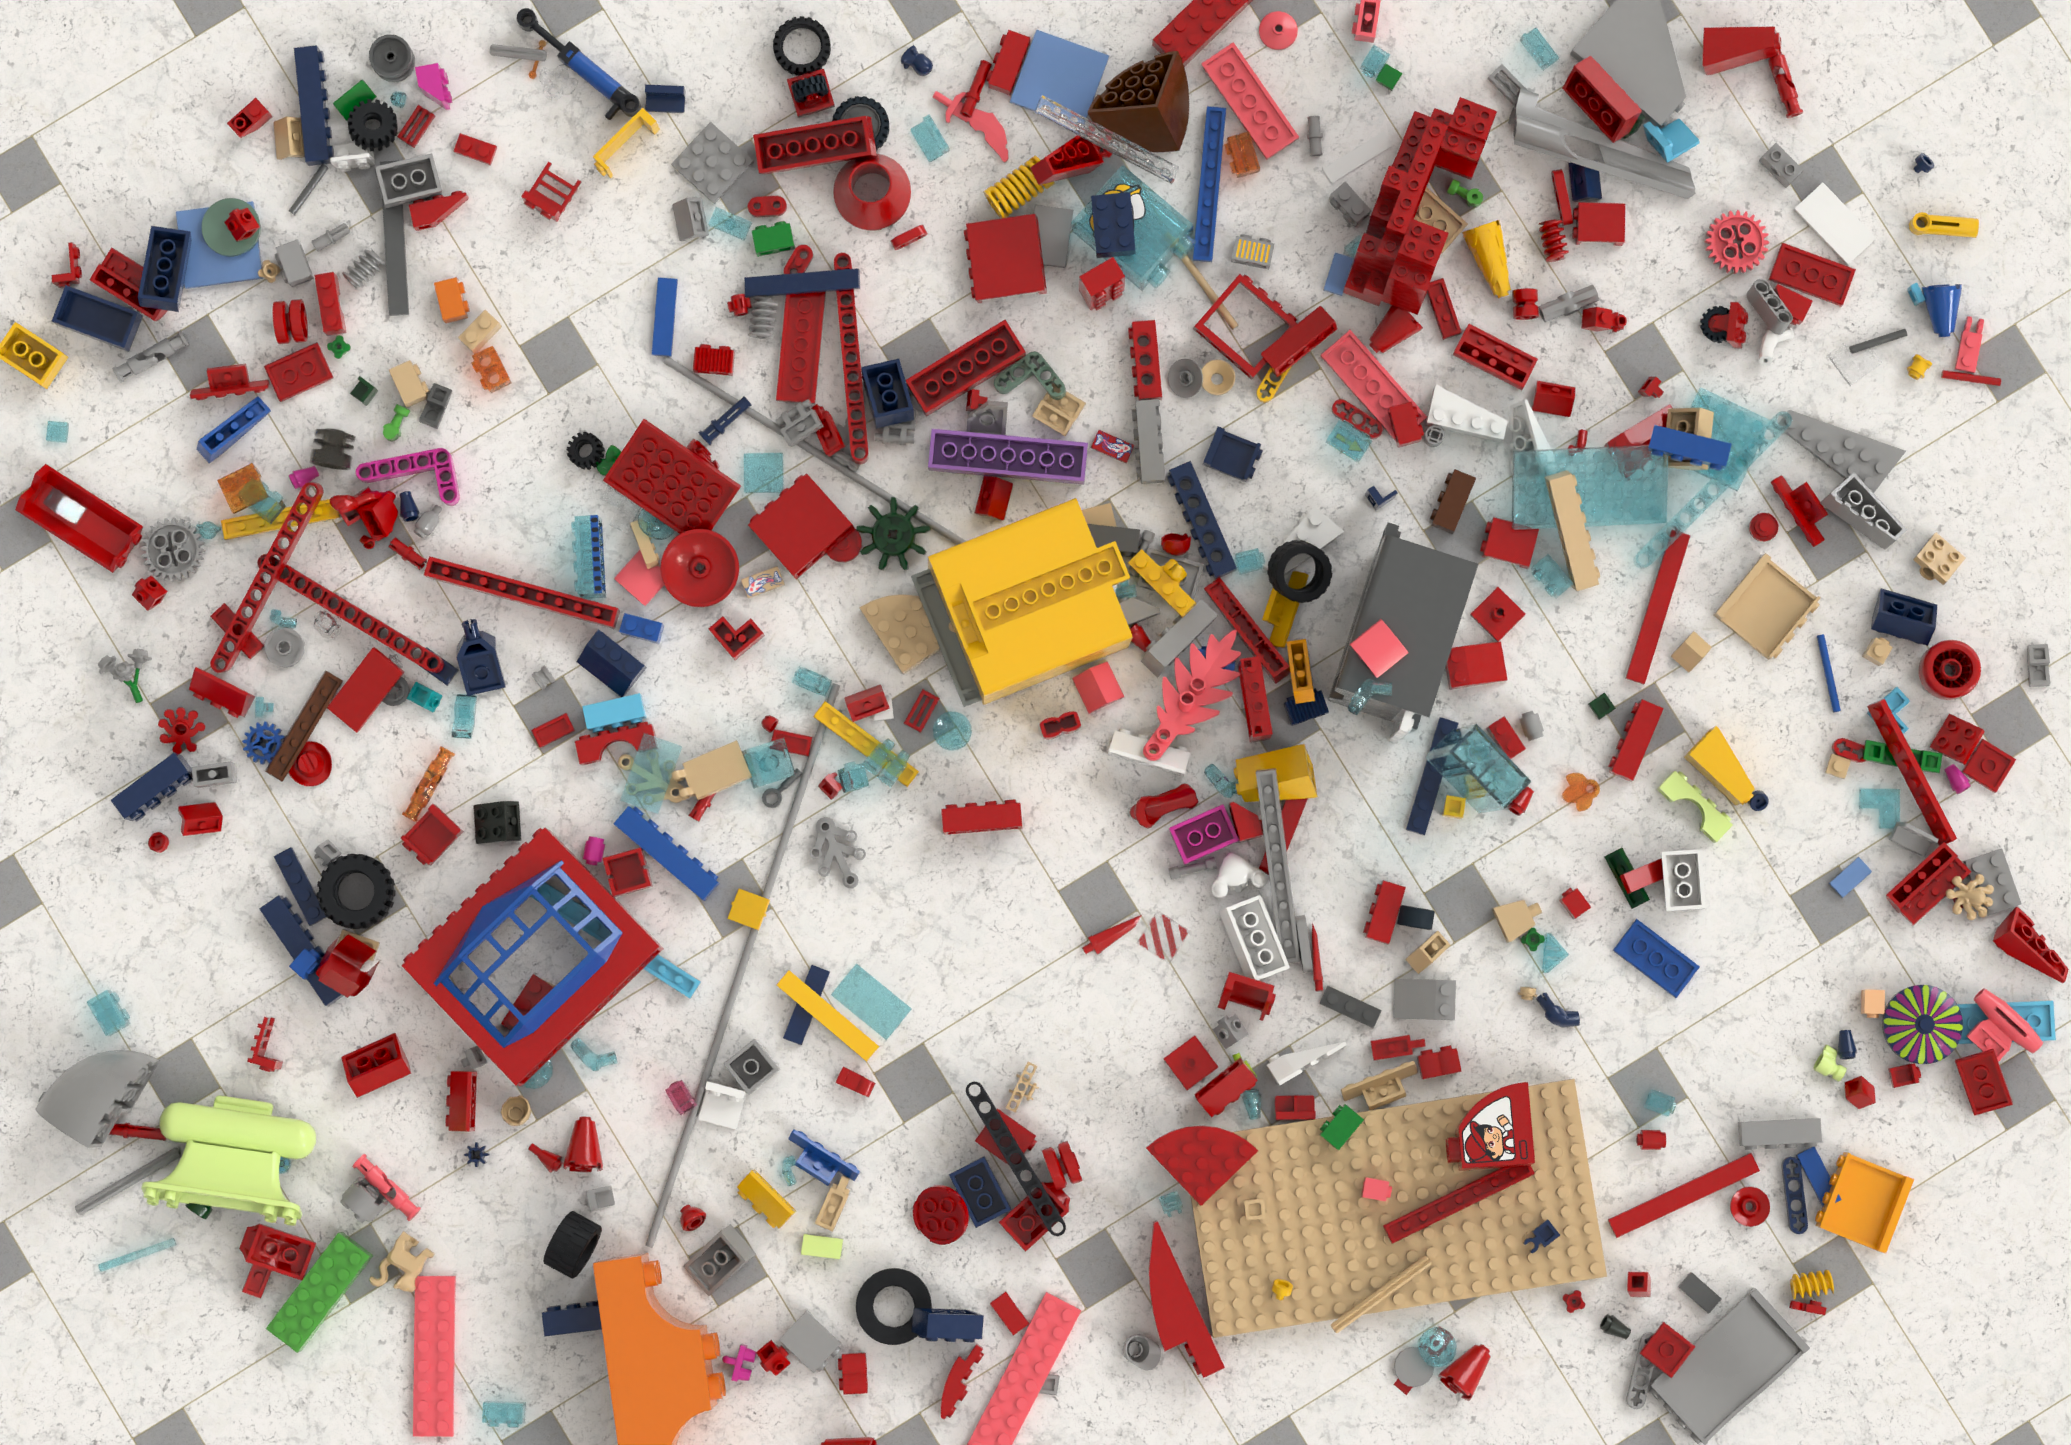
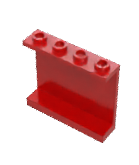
M1036 214L966 224L967 229L964 230L965 241L969 243V249H966L967 259L971 260L972 268H969L970 280L973 279L974 287H971L973 299L975 298L978 303H982V300L1034 292L1039 294L1047 293L1039 223Z
M807 473L796 478L793 486L789 489H784L779 494L780 497L777 500L769 502L764 507L765 510L761 514L754 515L748 524L750 529L762 540L796 580L855 529L853 524Z

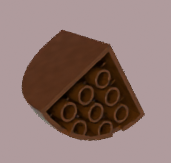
M1173 51L1154 56L1155 59L1145 63L1142 60L1125 69L1105 85L1106 90L1101 95H1097L1089 107L1087 113L1096 127L1119 144L1145 152L1180 151L1189 119V89L1185 68L1179 52Z

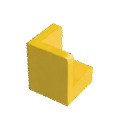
M1446 795L1442 816L1462 819L1466 798Z

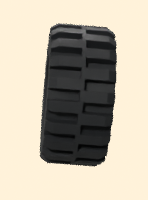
M347 854V856L336 858V861L330 862L327 865L328 868L322 871V878L317 884V887H319L317 898L320 900V908L324 910L325 916L345 928L366 929L374 924H378L383 917L389 914L388 910L394 904L392 901L396 891L393 888L395 883L394 879L390 876V871L380 861L363 854ZM353 873L366 875L374 885L372 901L367 907L360 910L346 908L341 903L338 895L342 880Z

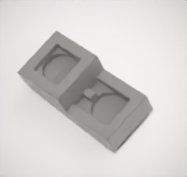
M2048 644L2028 645L2029 687L2049 686L2050 675L2048 665L2050 658Z

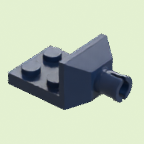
M470 619V625L468 620L462 622L461 625L465 635H463L457 645L456 658L467 696L506 688L496 651V637L484 631H479L476 619Z

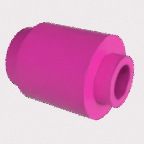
M589 836L588 841L585 843L582 858L586 860L585 864L597 866L598 862L602 863L605 844H603L604 839Z

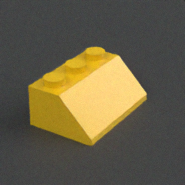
M755 1169L751 1170L737 1186L739 1189L737 1193L744 1200L749 1199L753 1203L752 1208L758 1214L763 1212L768 1217L766 1219L767 1223L773 1228L776 1226L781 1228L796 1212Z

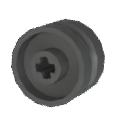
M384 35L372 43L369 50V61L381 79L388 82H399L405 80L412 73L415 67V56L403 38L397 35Z

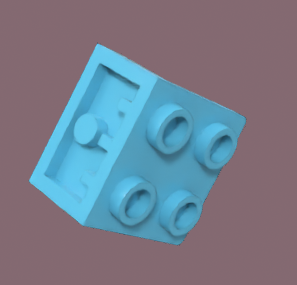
M1681 119L1673 121L1662 129L1658 126L1655 127L1650 121L1643 125L1647 141L1667 163L1700 143L1699 139Z

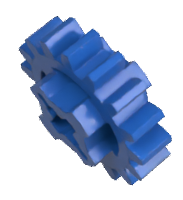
M264 722L263 726L260 723H256L257 728L250 726L251 733L245 732L248 738L247 740H242L243 743L247 744L243 748L244 751H249L247 757L251 758L254 756L253 762L255 763L260 759V764L262 765L265 764L266 760L268 763L271 762L282 740L285 738L284 735H279L282 731L280 728L275 730L276 725L272 723L269 727L268 722ZM265 730L271 731L275 736H267ZM255 735H257L255 741L252 742L253 737H254ZM263 739L268 741L266 747L260 746L263 743ZM277 744L275 750L272 752L274 745ZM261 750L264 756H259L254 751Z

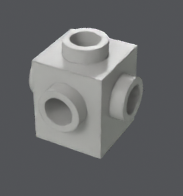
M1236 1014L1230 1018L1226 1015L1217 1021L1219 1025L1212 1029L1225 1049L1248 1035Z

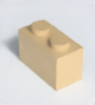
M484 310L458 338L476 354L502 326L492 315Z
M409 360L389 369L407 408L427 399V392L430 391L426 382H421L419 378L421 371L417 363L413 364Z

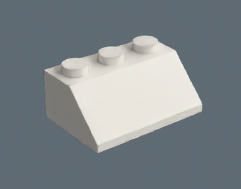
M1701 849L1661 852L1666 911L1705 909Z

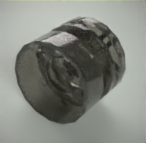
M315 429L314 435L322 439H313V443L321 446V449L311 450L309 462L331 469L350 470L352 456L345 454L344 451L354 450V446L346 442H355L356 437L337 429Z

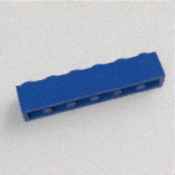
M628 806L613 824L705 901L720 884L717 881L718 876L711 870L706 872L702 868L704 864L696 857L691 859L686 854L689 851L679 844L677 847L673 844V838L668 833L664 832L662 834L657 830L659 826L651 819L646 821L642 817L644 813L636 806L633 809Z

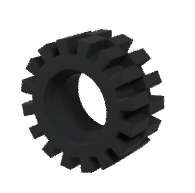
M577 433L578 437L573 436L572 439L574 441L571 442L569 440L568 442L570 447H567L566 450L569 452L567 453V456L570 458L569 460L584 470L585 468L590 470L591 466L597 467L596 462L600 464L602 462L600 457L604 458L602 453L605 452L603 443L592 433ZM585 444H590L592 446L591 454L587 457H581L579 454L581 447Z

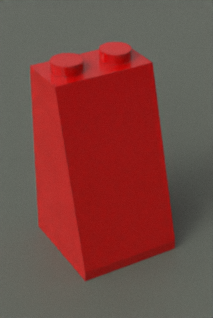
M1775 26L1704 28L1703 68L1706 75H1713L1778 55V49H1781L1780 33L1776 31Z

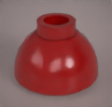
M686 1205L680 1210V1223L684 1231L697 1229L706 1219V1213L700 1208Z

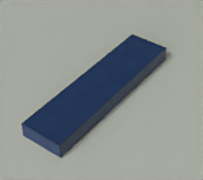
M811 965L805 984L821 997L830 971ZM798 1003L795 1006L783 1038L802 1045L813 1016Z

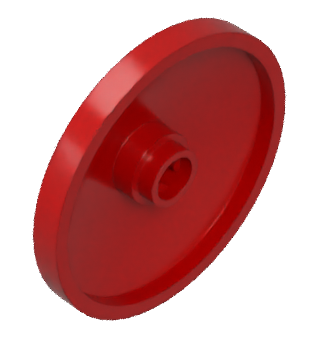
M691 529L677 535L667 545L661 559V576L666 589L681 603L692 607H708L725 599L735 587L739 576V560L731 543L721 534L709 529ZM699 563L704 566V569L701 571L696 569Z

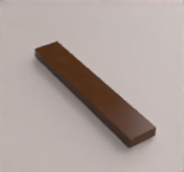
M324 671L266 768V773L283 782L343 680L328 671Z

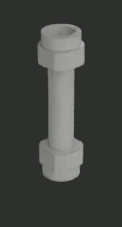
M1144 530L1139 551L1142 549L1145 553L1147 552L1149 544L1153 542L1155 533ZM1130 566L1129 575L1139 578V574Z
M1212 857L1205 859L1204 862L1168 869L1170 878L1173 880L1181 878V875L1205 869L1207 871L1217 869L1215 858Z

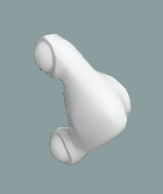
M1228 853L1221 864L1217 879L1212 884L1211 892L1217 898L1225 897L1228 893V888L1230 891L1240 893L1248 886L1249 880L1257 888L1264 887L1267 883V875L1264 871L1253 867L1240 855Z

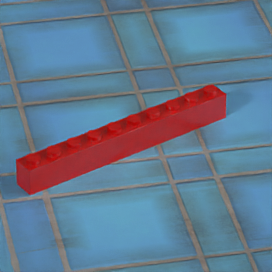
M430 556L424 572V576L430 579L612 629L616 628L620 614L619 608Z

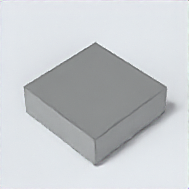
M1048 1374L1039 1393L1057 1396L1060 1376Z

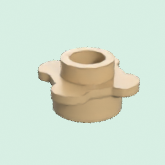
M269 260L263 261L262 268L258 270V276L266 278L269 283L275 282V277L280 272V267Z

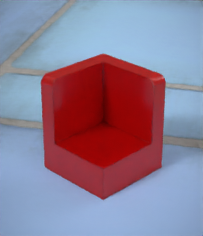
M1859 1076L1845 1082L1846 1099L1856 1108L1861 1109L1876 1103L1875 1088L1864 1077Z

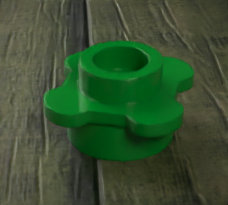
M338 335L332 343L327 344V349L334 353L335 358L340 359L342 355L350 351L351 346L345 343L341 335Z
M1535 928L1529 929L1526 936L1521 938V942L1526 944L1530 951H1536L1540 943L1545 941L1544 936L1536 932Z

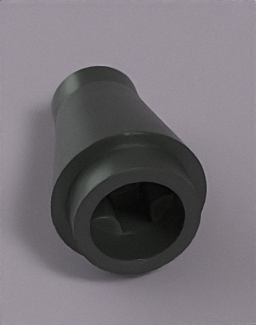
M1607 1314L1600 1324V1329L1604 1333L1621 1337L1625 1340L1631 1333V1329L1614 1315L1610 1316Z

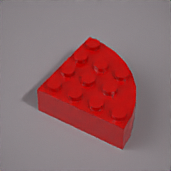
M1189 1126L1173 1130L1158 1137L1145 1147L1200 1206L1259 1151L1237 1134L1210 1126Z

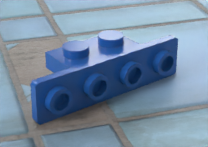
M793 1129L788 1139L804 1149L795 1166L827 1186L838 1171L853 1181L857 1179L860 1171L855 1165L845 1162L838 1154L829 1152L819 1142H814L807 1138L805 1133Z

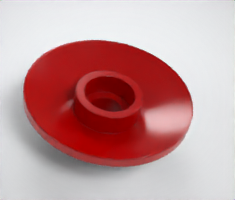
M1756 1187L1741 1188L1731 1199V1214L1738 1223L1744 1226H1757L1763 1223L1769 1215V1199L1762 1190ZM1747 1203L1752 1204L1751 1210L1746 1209Z

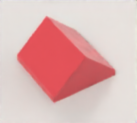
M1108 662L1091 667L1072 678L1089 714L1124 697Z

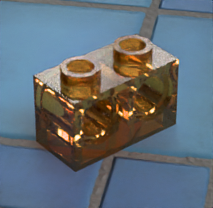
M494 346L472 355L474 361L471 364L476 373L480 372L482 376L480 382L484 390L488 389L493 393L512 384ZM485 357L491 358L488 366L481 365V361ZM492 375H499L497 383H490Z

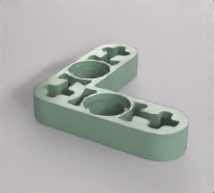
M1036 351L1028 353L994 380L997 392L1007 394L1034 375L1051 398L1060 400L1066 395L1064 383L1043 356ZM1032 358H1034L1035 360L1038 359L1037 361L1040 365L1039 369L1034 363H1032ZM1018 368L1024 370V374L1021 377L1014 376V371ZM1045 371L1051 373V377L1048 380L1041 379V374ZM1008 375H1011L1012 380H1014V382H1011V379H1009ZM1001 381L1006 382L1007 386L1005 388L1000 385ZM1053 382L1057 388H1060V393L1054 392L1051 385Z

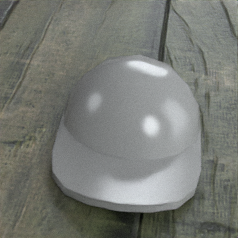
M1137 1334L1128 1337L1124 1342L1123 1354L1130 1363L1146 1371L1153 1370L1158 1365L1161 1350L1159 1345L1153 1340Z

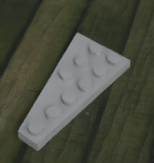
M1791 410L1787 411L1776 426L1844 479L1854 472L1873 493L1906 452L1905 450Z

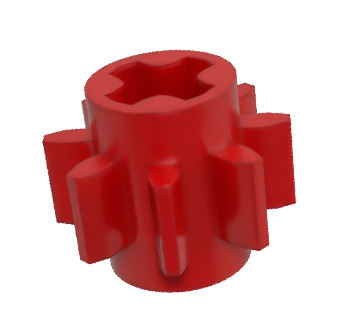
M736 294L730 297L731 301L727 302L730 313L734 312L736 317L749 313L748 309L752 308L750 298H745V294Z

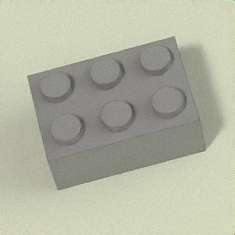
M432 153L375 167L385 209L411 203L419 199L442 195V188Z

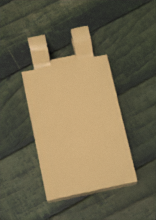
M1426 187L1414 220L1449 233L1441 252L1443 253L1468 223Z
M737 740L682 763L684 769L671 773L676 783L684 779L687 781L689 787L679 790L683 800L695 795L697 800H700L752 778Z

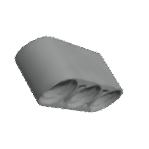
M1757 279L1747 292V299L1773 333L1783 334L1792 322L1793 316L1770 284L1763 279Z

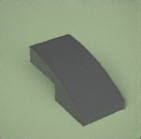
M434 383L426 399L427 403L419 418V422L438 429L452 390Z

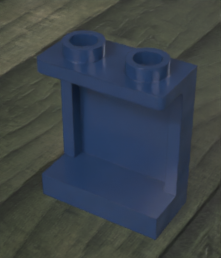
M1218 426L1203 465L1246 482L1248 478L1252 479L1256 470L1253 464L1255 460H1260L1263 450L1260 449V443L1256 444L1226 432L1224 428Z

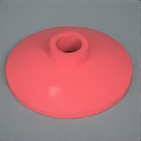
M1281 11L1266 15L1259 26V36L1262 42L1274 50H1282L1291 46L1298 33L1297 24L1293 17ZM1281 26L1282 31L1277 32L1275 27Z

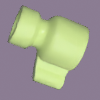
M1825 1045L1813 1068L1824 1076L1832 1075V1078L1838 1082L1842 1080L1847 1070L1842 1065H1836L1837 1050L1828 1045Z

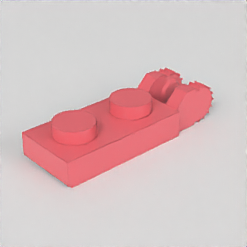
M1967 316L1964 331L1961 333L1955 370L1975 373L1983 335L1981 333L1984 319L1979 318L1976 325V333L1969 332L1972 325V317Z

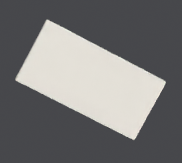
M1821 183L1794 208V211L1847 266L1877 239L1824 183Z

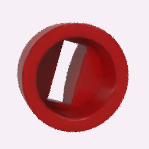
M769 715L765 716L761 724L766 731L771 733L776 728L779 720Z

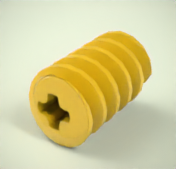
M1825 1270L1824 1274L1821 1271H1817L1816 1275L1813 1272H1809L1808 1277L1805 1273H1801L1800 1278L1797 1274H1793L1790 1280L1793 1299H1796L1797 1293H1799L1801 1298H1804L1805 1292H1807L1809 1297H1812L1813 1291H1815L1817 1296H1820V1290H1823L1824 1294L1827 1295L1828 1289H1831L1834 1294L1833 1279L1829 1270Z

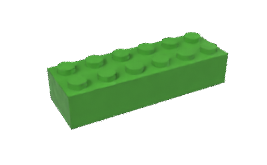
M338 1232L267 1326L266 1330L295 1352H301L374 1255L345 1233Z

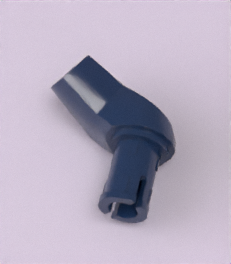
M1543 993L1544 997L1542 995L1537 997V1002L1545 1011V1018L1551 1023L1560 1027L1580 1025L1578 1011H1565L1560 1006L1554 1005L1547 993Z

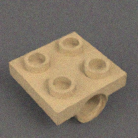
M1934 533L1913 560L1921 566L1919 572L1923 578L1927 580L1936 579L1944 585L1966 557L1939 534Z

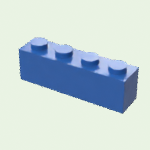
M1654 425L1648 451H1652L1651 454L1663 457L1664 454L1671 456V459L1682 462L1685 459L1689 460L1692 465L1702 466V464L1709 465V468L1712 470L1721 471V469H1726L1732 444Z

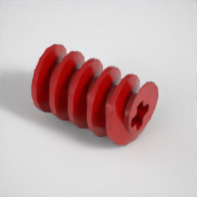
M1554 219L1539 223V225H1543L1539 228V231L1544 233L1541 235V240H1546L1542 243V246L1547 248L1544 251V255H1548L1545 259L1546 262L1563 260L1566 258L1564 255L1569 253V250H1563L1567 243L1561 242L1566 236L1559 234L1564 230V228L1558 227L1563 222L1562 220Z

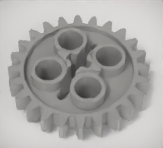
M174 517L171 523L167 518L164 519V524L157 521V528L150 526L153 531L152 533L145 532L149 538L142 539L146 546L140 547V549L146 551V553L142 554L141 557L148 559L144 562V565H151L148 570L150 572L155 571L154 575L156 577L162 574L163 580H166L168 576L170 581H174L175 576L179 581L182 580V575L189 578V571L196 573L193 568L194 566L201 567L197 561L204 560L200 553L206 550L200 548V546L204 545L205 542L198 540L202 537V534H195L198 529L196 527L191 528L190 522L184 525L183 519H180L178 523ZM168 533H171L172 544L168 537ZM184 533V540L178 543L176 541L177 535ZM165 538V545L158 547V540ZM172 545L177 548L174 550V554L169 551L172 549ZM188 552L189 558L182 562L180 559L181 554ZM174 555L178 562V566H175ZM168 556L170 558L169 564L162 566V559Z

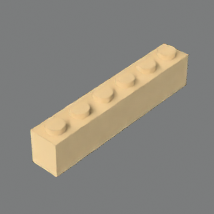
M1567 470L1546 476L1544 478L1572 588L1580 591L1599 585L1598 578H1600L1598 567L1594 565L1593 560L1596 557L1594 550L1590 549L1589 541H1591L1589 531L1585 529L1586 517L1580 509L1582 500L1579 493H1576V477Z

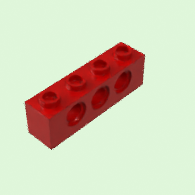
M1155 320L1132 322V327L1128 328L1129 339H1133L1134 346L1130 347L1131 359L1135 358V366H1132V376L1137 379V385H1133L1134 397H1138V401L1162 400ZM1146 338L1149 343L1146 346H1140L1138 340ZM1142 357H1148L1151 362L1149 365L1144 366L1139 360ZM1144 376H1149L1152 379V383L1145 385L1141 379Z

